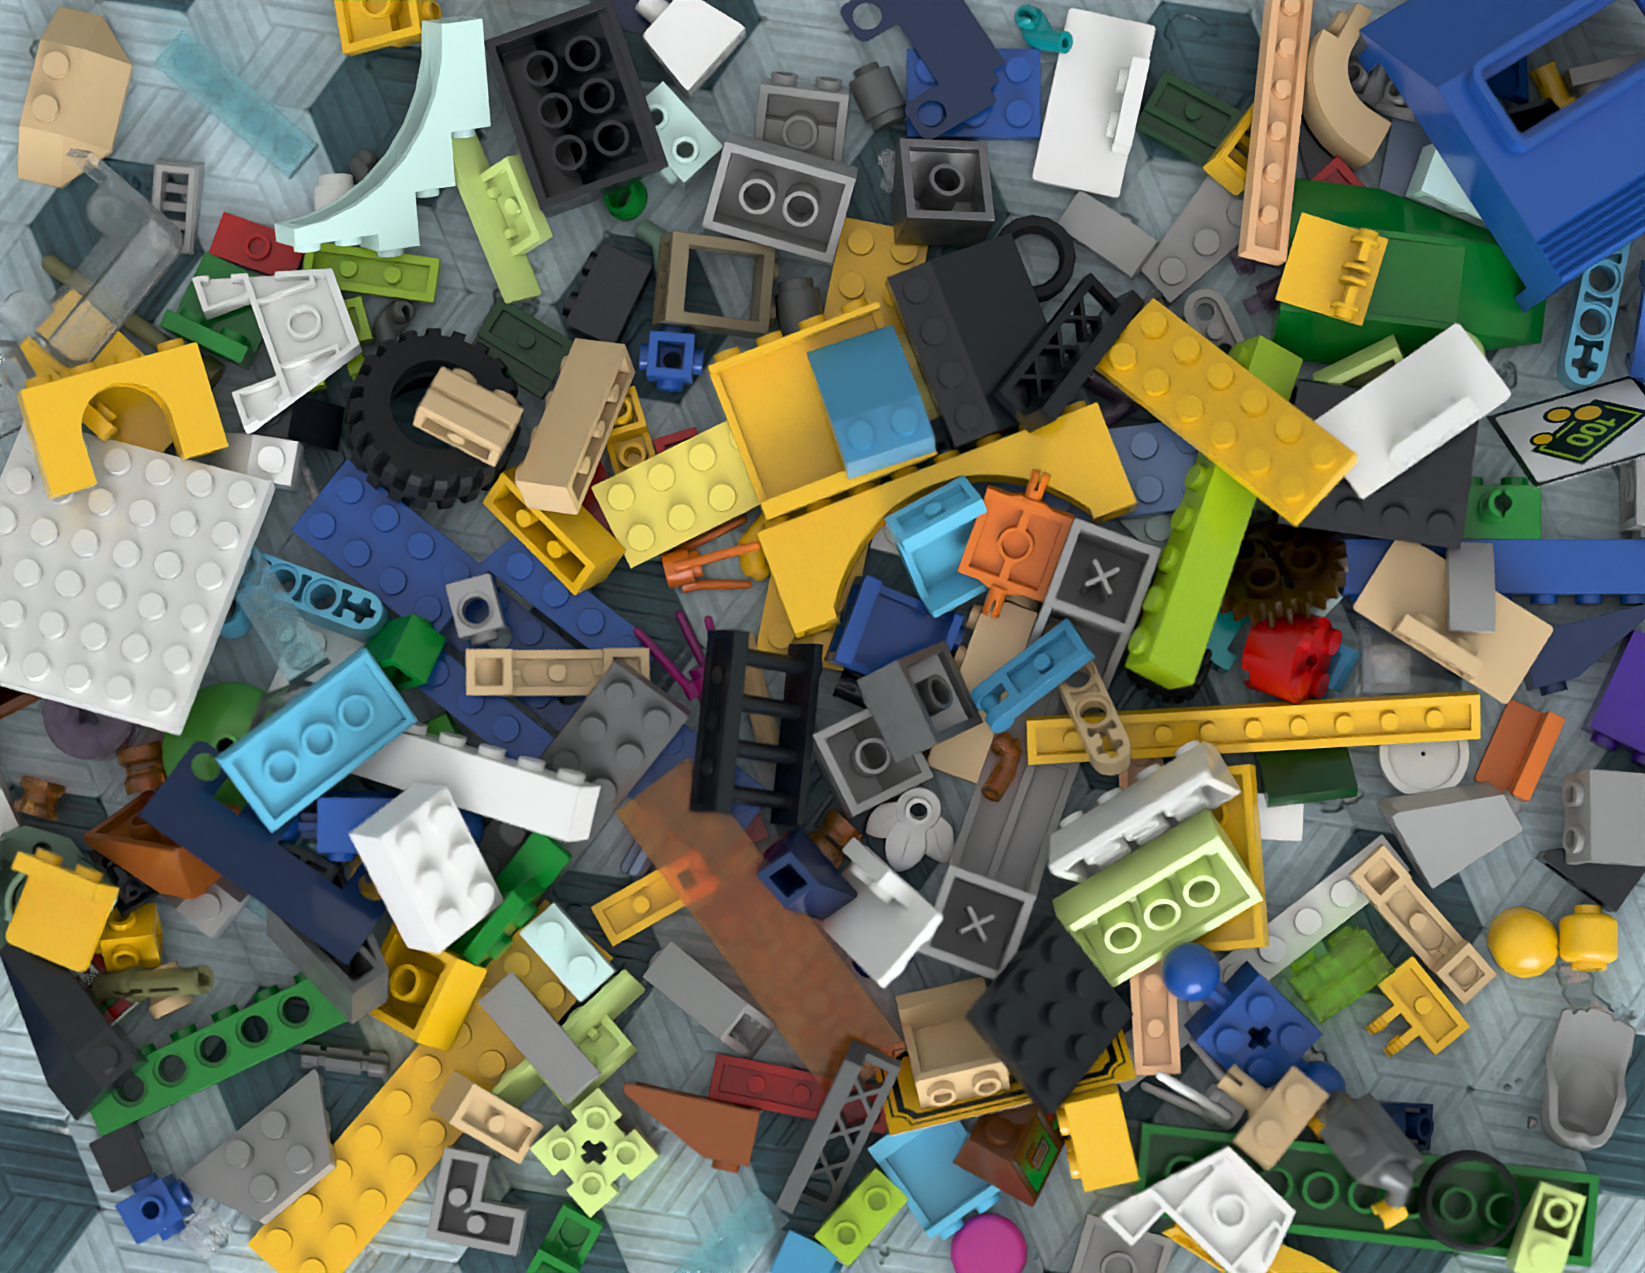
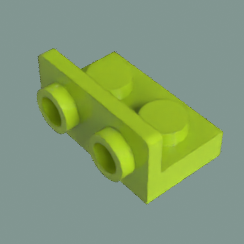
M874 1165L814 1232V1237L845 1265H851L905 1205L908 1198L889 1180L885 1173Z

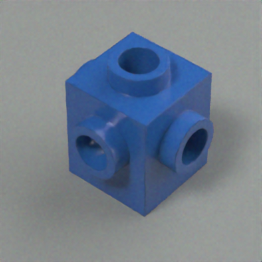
M661 326V331L650 330L649 344L641 343L639 370H646L648 382L656 383V390L682 392L683 385L693 386L694 374L702 375L704 348L696 347L695 334H689L687 328ZM672 354L681 358L680 366L677 369L666 368L664 361L667 356Z
M155 1172L133 1184L131 1187L135 1194L115 1205L137 1245L145 1243L158 1235L163 1242L186 1229L187 1227L183 1220L195 1213L191 1206V1203L194 1201L193 1196L185 1182L181 1179L176 1180L173 1174L159 1179Z

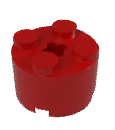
M1300 613L1295 614L1292 625H1289L1284 617L1278 618L1274 627L1269 626L1267 618L1264 622L1259 621L1256 626L1251 627L1242 655V669L1249 671L1250 680H1244L1246 687L1295 704L1311 700L1313 697L1321 699L1328 690L1330 677L1327 671L1332 656L1336 654L1342 640L1341 631L1333 628L1329 619L1312 613L1310 619L1303 617Z

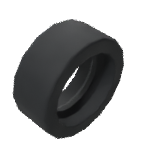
M1036 215L1016 218L1004 226L997 237L1011 232L1015 241L1022 235L1038 234L1043 235L1054 244L1059 256L1058 269L1050 280L1044 284L1033 286L1039 303L1049 301L1061 293L1072 277L1076 259L1073 241L1066 230L1052 219Z

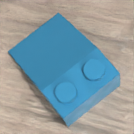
M893 325L806 352L848 479L935 452L934 434Z

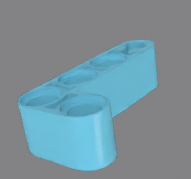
M1631 242L1575 278L1557 364V376L1560 383L1572 391L1590 387L1602 377L1605 370ZM1591 271L1602 272L1607 277L1609 282L1607 291H1597L1590 285L1589 274ZM1590 314L1598 320L1600 330L1597 335H1589L1582 330L1580 326L1581 315ZM1584 347H1593L1585 353L1583 367L1590 369V372L1582 377H1578V369L1571 367V365L1581 358Z
M252 549L246 567L255 566V571L249 578L240 580L231 606H237L236 612L232 617L224 621L219 635L228 639H236L245 635L251 628L261 605L363 643H368L383 628L386 622L392 619L382 602L373 593ZM288 581H296L292 591L283 595L278 594L282 584ZM327 596H336V600L331 607L324 610L318 609L322 599ZM356 614H358V615H360V616H363V617H366V618H364V620L362 621V623H361V621L358 619V617L356 616Z

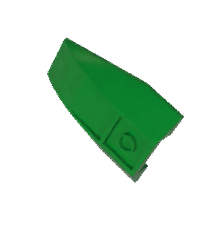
M1295 179L1287 258L1301 213L1361 230V228L1377 232L1378 236L1389 240L1362 326L1279 301L1278 311L1273 314L1270 341L1302 358L1303 361L1325 364L1338 362L1393 334L1406 358L1456 323L1460 324L1465 331L1475 335L1482 343L1484 351L1541 343L1546 300L1527 312H1522L1514 298L1525 290L1526 286L1489 230L1379 188Z

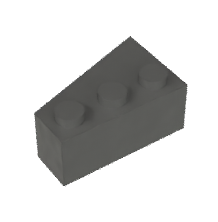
M333 861V863L339 865V871L333 884L342 890L347 883L341 861ZM266 907L267 936L351 1024L388 1001L389 969L372 931L348 965H346Z

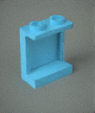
M964 475L884 518L913 589L933 618H937L955 609L957 606L990 589L979 579L957 572L975 520L978 516L987 512L982 497Z
M959 1120L890 1136L888 1131L867 1146L868 1151L877 1164L880 1165L889 1180L907 1196V1206L930 1239L938 1234L942 1240L948 1238L965 1225L961 1218L976 1208L981 1214L1002 1199L998 1193L1000 1191L999 1188L953 1163L967 1135V1131Z

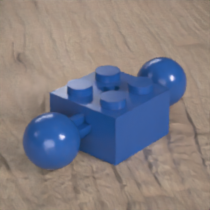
M327 790L318 797L317 812L297 813L296 819L280 840L295 844L298 839H317V853H327L328 861H354L355 853H358L349 833L404 791ZM457 807L478 847L483 839L485 829L483 816Z
M1184 943L1176 946L1167 954L1162 964V979L1167 990L1178 999L1191 1002L1201 1000L1204 1003L1186 1022L1185 1028L1195 1041L1227 1071L1235 1063L1238 1065V1068L1267 1090L1294 1066L1326 1093L1330 1094L1336 1090L1346 1092L1344 1079L1333 1065L1317 1060L1306 1062L1301 1057L1323 1034L1302 1011L1250 962L1246 961L1223 984L1220 981L1218 959L1204 945ZM1254 1026L1257 1030L1249 1035L1248 1031Z

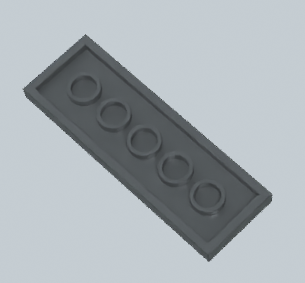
M618 657L538 758L546 762L544 769L558 773L559 768H566L586 774L584 781L599 785L600 791L589 838L587 840L569 842L555 838L572 854V859L535 904L536 907H539L691 713L688 708ZM494 818L490 819L485 826L483 839L477 848L494 881L534 831Z

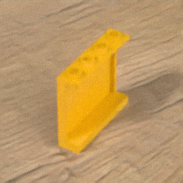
M862 298L840 307L842 315L826 321L824 315L820 314L798 323L800 331L783 337L781 330L775 331L756 339L755 341L758 346L756 348L741 353L737 346L713 356L715 363L708 366V373L766 522L807 507L815 502L846 492L862 484L885 477L901 469L932 459L937 455L935 449L933 453L852 479L847 477L806 352L886 327L879 311L881 307L878 301L868 305L866 298Z

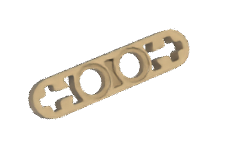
M1062 621L1052 622L1043 629L1041 637ZM1092 659L1078 670L1090 677L1086 685L1075 688L1063 681L1057 686V689L1092 766L1103 775H1118L1124 772L1131 763L1130 741ZM1096 707L1104 710L1107 715L1103 721L1090 724L1081 718L1085 710ZM1108 735L1111 748L1118 752V756L1110 758L1107 753L1103 752L1101 738Z

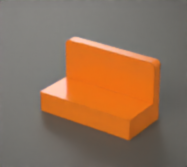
M1510 700L1506 704L1474 775V781L1477 783L1488 781L1500 792L1507 789L1514 799L1521 803L1530 801L1566 719L1550 711L1542 713L1520 702Z

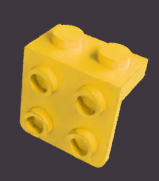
M37 848L35 854L18 851L11 869L28 875V879L7 929V942L74 971H85L90 965L120 888L101 881L104 873L90 867L77 864L74 870L62 865L64 857L42 848Z

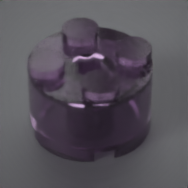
M46 699L42 707L44 726L54 745L67 755L83 760L105 761L119 757L132 747L141 729L140 724L97 713V717L100 720L97 725L89 722L86 723L85 720L89 716L86 709Z

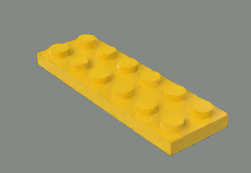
M1154 298L1129 322L1095 367L1096 371L1295 527L1358 462L1355 452Z

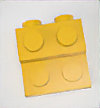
M334 0L343 54L348 56H355L388 46L401 48L422 42V21L442 18V12L436 0Z

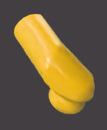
M763 512L760 513L740 537L737 545L753 541L760 542L757 532L766 529L764 526L766 520ZM762 545L758 550L738 555L740 569L745 576H751L753 580L761 581L770 575L771 569L766 560Z

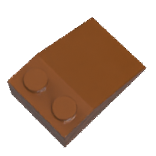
M143 792L83 835L85 844L160 894L181 897L185 900L196 899L203 896L208 891L209 886L223 877L138 816L156 792ZM222 803L237 815L241 813L238 805Z
M632 1080L625 1083L623 1090L625 1095L702 1157L713 1159L712 1168L738 1173L740 1165L749 1167L762 1109L710 1099L706 1096Z

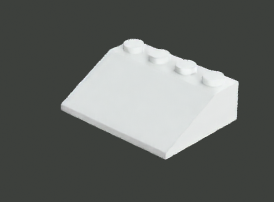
M1198 740L1191 741L1175 751L1176 758L1162 767L1160 764H1154L1137 774L1136 779L1138 782L1125 790L1118 787L1103 794L1097 800L1099 806L1086 814L1083 811H1078L1064 818L1059 823L1061 829L1050 835L1049 868L1053 875L1081 883L1205 808L1212 811L1242 793L1216 746L1207 741L1199 743Z

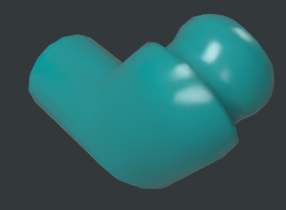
M1024 4L1016 10L1014 21L1019 26L1028 46L1033 49L1066 54L1071 50L1073 38L1070 32L1054 30L1040 8Z

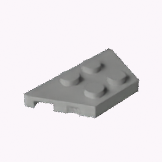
M314 1068L178 1179L183 1180L188 1188L205 1195L265 1225L337 1167L334 1146L329 1139L331 1123L329 1112L325 1110L322 1086H325L323 1075Z

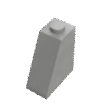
M1488 781L1390 797L1376 803L1416 874L1432 889L1523 831L1516 817L1521 810L1514 797L1507 789L1500 792Z
M672 941L665 948L660 949L654 954L649 962V969L642 976L716 1038L747 1059L752 1060L778 1027V1024Z

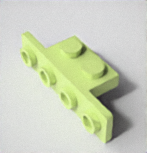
M476 133L472 137L452 138L455 182L504 302L512 304L541 295V289L526 253L544 243L553 235L544 213L540 210L533 186L520 155L507 156L490 167Z
M624 969L619 974L606 980L601 986L600 991L584 1006H580L572 1011L567 1021L561 1026L602 1073L570 1104H566L527 1058L517 1067L508 1070L501 1077L499 1083L491 1090V1093L518 1108L546 1083L568 1110L572 1111L638 1051L613 1020L643 994L645 988L633 975Z

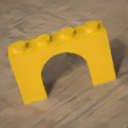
M177 338L156 345L158 352L141 357L139 350H133L114 356V365L97 369L96 363L90 362L70 368V377L53 381L51 374H46L24 381L26 389L20 390L16 396L48 500L92 488L97 484L83 440L82 417L90 399L99 392L109 388H134L146 393L156 401L165 415L177 457H180L181 461L219 452L228 447L197 342L185 345L183 338Z

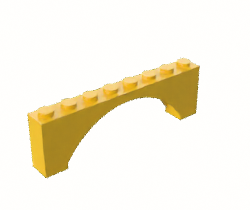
M1086 401L1073 403L1066 406L1061 412L1062 416L1057 417L1054 422L1031 433L1022 425H1019L1018 429L1020 432L1005 438H1002L1000 433L987 436L976 442V449L960 454L959 450L948 451L933 459L934 465L919 471L916 466L901 469L891 475L893 481L875 487L874 482L857 486L849 491L850 497L835 503H833L831 498L815 502L806 508L807 514L791 519L790 515H782L764 524L766 529L757 532V535L798 640L841 624L837 611L846 583L866 546L879 530L886 525L884 518L963 475L971 484L1006 483L1027 487L1032 469H1039L1041 472L1035 486L1037 488L1043 472H1047L1051 475V478L1048 481L1045 493L1064 500L1091 516L1093 524L1096 526L1137 511L1136 499L1098 403L1096 402L1088 406Z

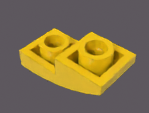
M635 385L629 387L606 443L615 475L656 455Z

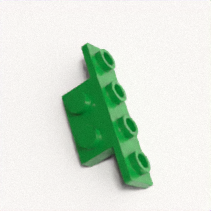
M534 831L495 880L504 902L448 947L465 956L474 966L479 964L485 968L492 958L497 960L513 943L514 940L510 936L517 927L519 929L523 928L538 912L539 908L535 904L570 862L572 854L554 837Z

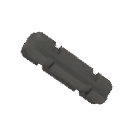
M312 1041L303 1042L300 1050L299 1060L300 1066L303 1068H315L318 1070L319 1066H325V1071L361 1075L362 1071L368 1072L367 1076L379 1078L385 1077L388 1072L389 1053L386 1051L371 1049L370 1053H364V1048L328 1044L327 1048L321 1047L322 1043Z

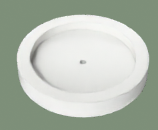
M1467 740L1378 745L1377 757L1380 770L1386 781L1401 794L1408 795L1455 787L1467 770L1469 745Z

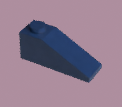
M1645 604L1553 627L1552 634L1524 677L1526 690L1539 688L1541 696L1568 690L1566 681L1579 677L1645 619Z

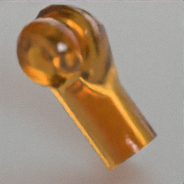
M1007 732L999 733L990 746L991 751L1001 758L981 788L983 796L993 802H999L1016 777L1023 750L1020 740L1017 737L1013 739Z

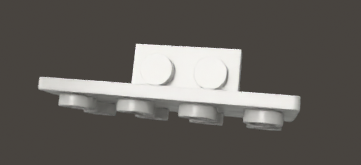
M1071 8L1068 11L1064 31L1070 32L1072 35L1073 45L1068 53H1059L1032 180L1117 199L1120 195L1127 158L1135 133L1150 64L1149 57L1155 27L1145 23Z
M1456 323L1314 422L1356 453L1358 462L1344 477L1358 496L1364 499L1509 399L1511 391L1463 327Z
M853 837L842 849L852 861L841 874L858 893L857 897L823 921L815 918L812 919L879 985L885 987L892 978L898 976L903 971L906 962L920 945L932 937L937 925L942 921L943 915L874 851Z

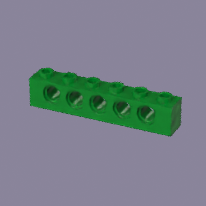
M301 972L293 976L296 982L295 985L281 992L277 985L262 990L252 996L255 1004L241 1011L234 1004L212 1014L211 1017L214 1023L205 1028L197 1030L194 1023L170 1034L173 1043L156 1050L154 1043L140 1048V1052L149 1061L134 1074L144 1084L142 1096L138 1100L128 1098L123 1091L122 1084L95 1106L90 1113L101 1137L332 1030L348 1022V1020ZM296 996L304 998L308 1002L310 1009L308 1017L301 1023L293 1021L287 1013L289 1001ZM253 1016L262 1017L268 1025L267 1036L261 1042L253 1041L246 1032L247 1022ZM213 1035L221 1037L227 1046L226 1055L220 1061H213L207 1056L205 1051L206 1042ZM171 1055L179 1056L185 1063V1073L178 1081L171 1080L164 1071L165 1061Z

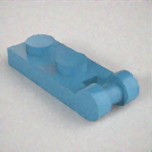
M1066 618L976 686L971 692L970 697L979 710L985 711V721L991 731L1001 733L1014 724L1015 718L1096 656L1075 624ZM1007 691L1009 696L1000 702L1001 694Z

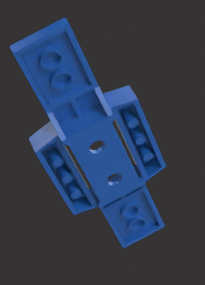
M348 459L291 529L361 586L376 595L380 601L399 616L403 617L413 613L427 619L432 624L433 629L446 638L443 647L450 646L465 659L466 649L493 648L488 643L472 646L471 639L462 641L459 638L445 585L490 573L494 578L504 620L512 632V640L504 649L577 650L497 587L496 577L588 650L645 648L633 633L635 627L588 590L575 596L516 536L479 563L401 501L397 503L387 498L389 492L385 488L380 486L375 490L366 481L368 475L363 471L357 470L355 465ZM481 599L470 602L465 611L468 622L478 624L485 621L489 615V605ZM441 649L426 684L416 686L488 744L504 748L506 750L505 757L518 760L519 756L538 759L554 739L550 733L503 696H467L466 667L443 649ZM650 653V670H651L652 665H653V663H654V661H655V658L651 655V653ZM513 696L558 732L586 698V696H582L577 703L565 705L558 700L557 696ZM683 724L628 793V796L715 865H718L763 807L732 803L731 815H709L689 812L697 734ZM736 765L734 785L766 789Z

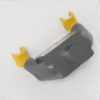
M1342 1090L1333 1091L1306 1125L1315 1134V1141L1319 1142L1323 1139L1360 1184L1386 1189L1384 1199L1372 1205L1371 1208L1375 1215H1380L1384 1228L1387 1230L1408 1217L1404 1205L1407 1202L1413 1184L1412 1172L1425 1159L1371 1093H1367L1353 1101L1347 1092Z

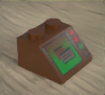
M1035 1103L987 1113L975 1117L953 1163L1033 1207L1065 1144V1139L1069 1135L1062 1136L1057 1112L1054 1114L1042 1113Z

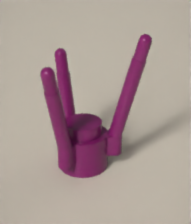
M677 611L675 616L698 663L697 666L688 671L692 678L691 680H688L641 628H635L633 631L634 635L645 648H649L651 655L681 686L688 701L697 698L701 704L705 655L684 613ZM706 616L704 623L708 636V630L716 629L712 617Z

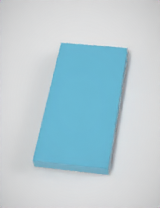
M361 647L215 759L266 828L272 833L418 722V719L368 650Z

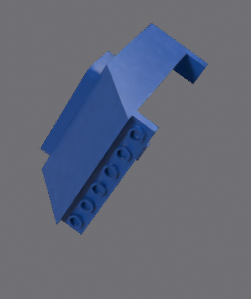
M1408 0L1359 30L1368 46L1357 59L1367 73L1375 69L1379 63L1384 68L1526 286V289L1514 298L1522 312L1525 313L1563 289L1584 271L1645 233V58L1527 131L1519 133L1486 84V80L1617 0ZM1634 0L1645 16V0Z

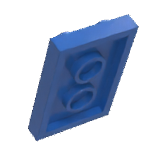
M907 49L908 103L938 85L915 49ZM997 49L1004 59V63L994 70L999 79L998 84L991 87V92L996 98L995 104L931 140H1040L1041 50ZM930 100L924 102L919 107L917 115L923 125L937 127L945 121L947 113L945 107L940 102ZM907 117V139H924L919 135Z

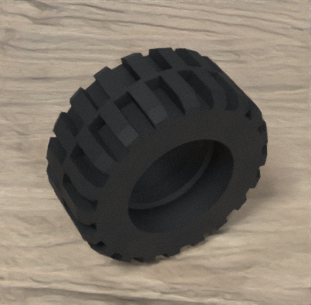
M427 328L424 336H418L415 330L403 332L397 344L393 339H388L378 346L376 355L369 354L362 363L359 374L355 377L343 421L347 424L344 432L346 447L354 448L351 460L356 469L362 471L366 468L369 471L366 481L375 490L381 485L389 490L387 498L397 503H400L401 498L404 497L413 500L412 508L426 510L428 502H436L437 508L441 510L452 508L456 498H459L463 504L475 500L480 489L488 491L495 484L499 474L505 470L516 446L521 431L519 424L496 466L493 467L456 447L437 450L420 446L406 437L394 421L391 412L394 400L412 390L430 389L442 366L450 371L453 369L464 370L476 379L477 385L491 392L501 390L510 394L515 399L517 398L519 389L515 379H505L504 377L508 369L506 364L500 357L492 360L487 356L490 348L480 341H477L475 346L465 342L466 334L453 331L451 337L441 335L440 328ZM517 400V405L522 408V403Z

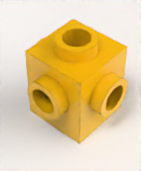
M156 903L143 904L124 917L121 916L117 907H113L95 949L96 954H103L107 972L123 971L131 966H142L144 968L162 966L164 933Z

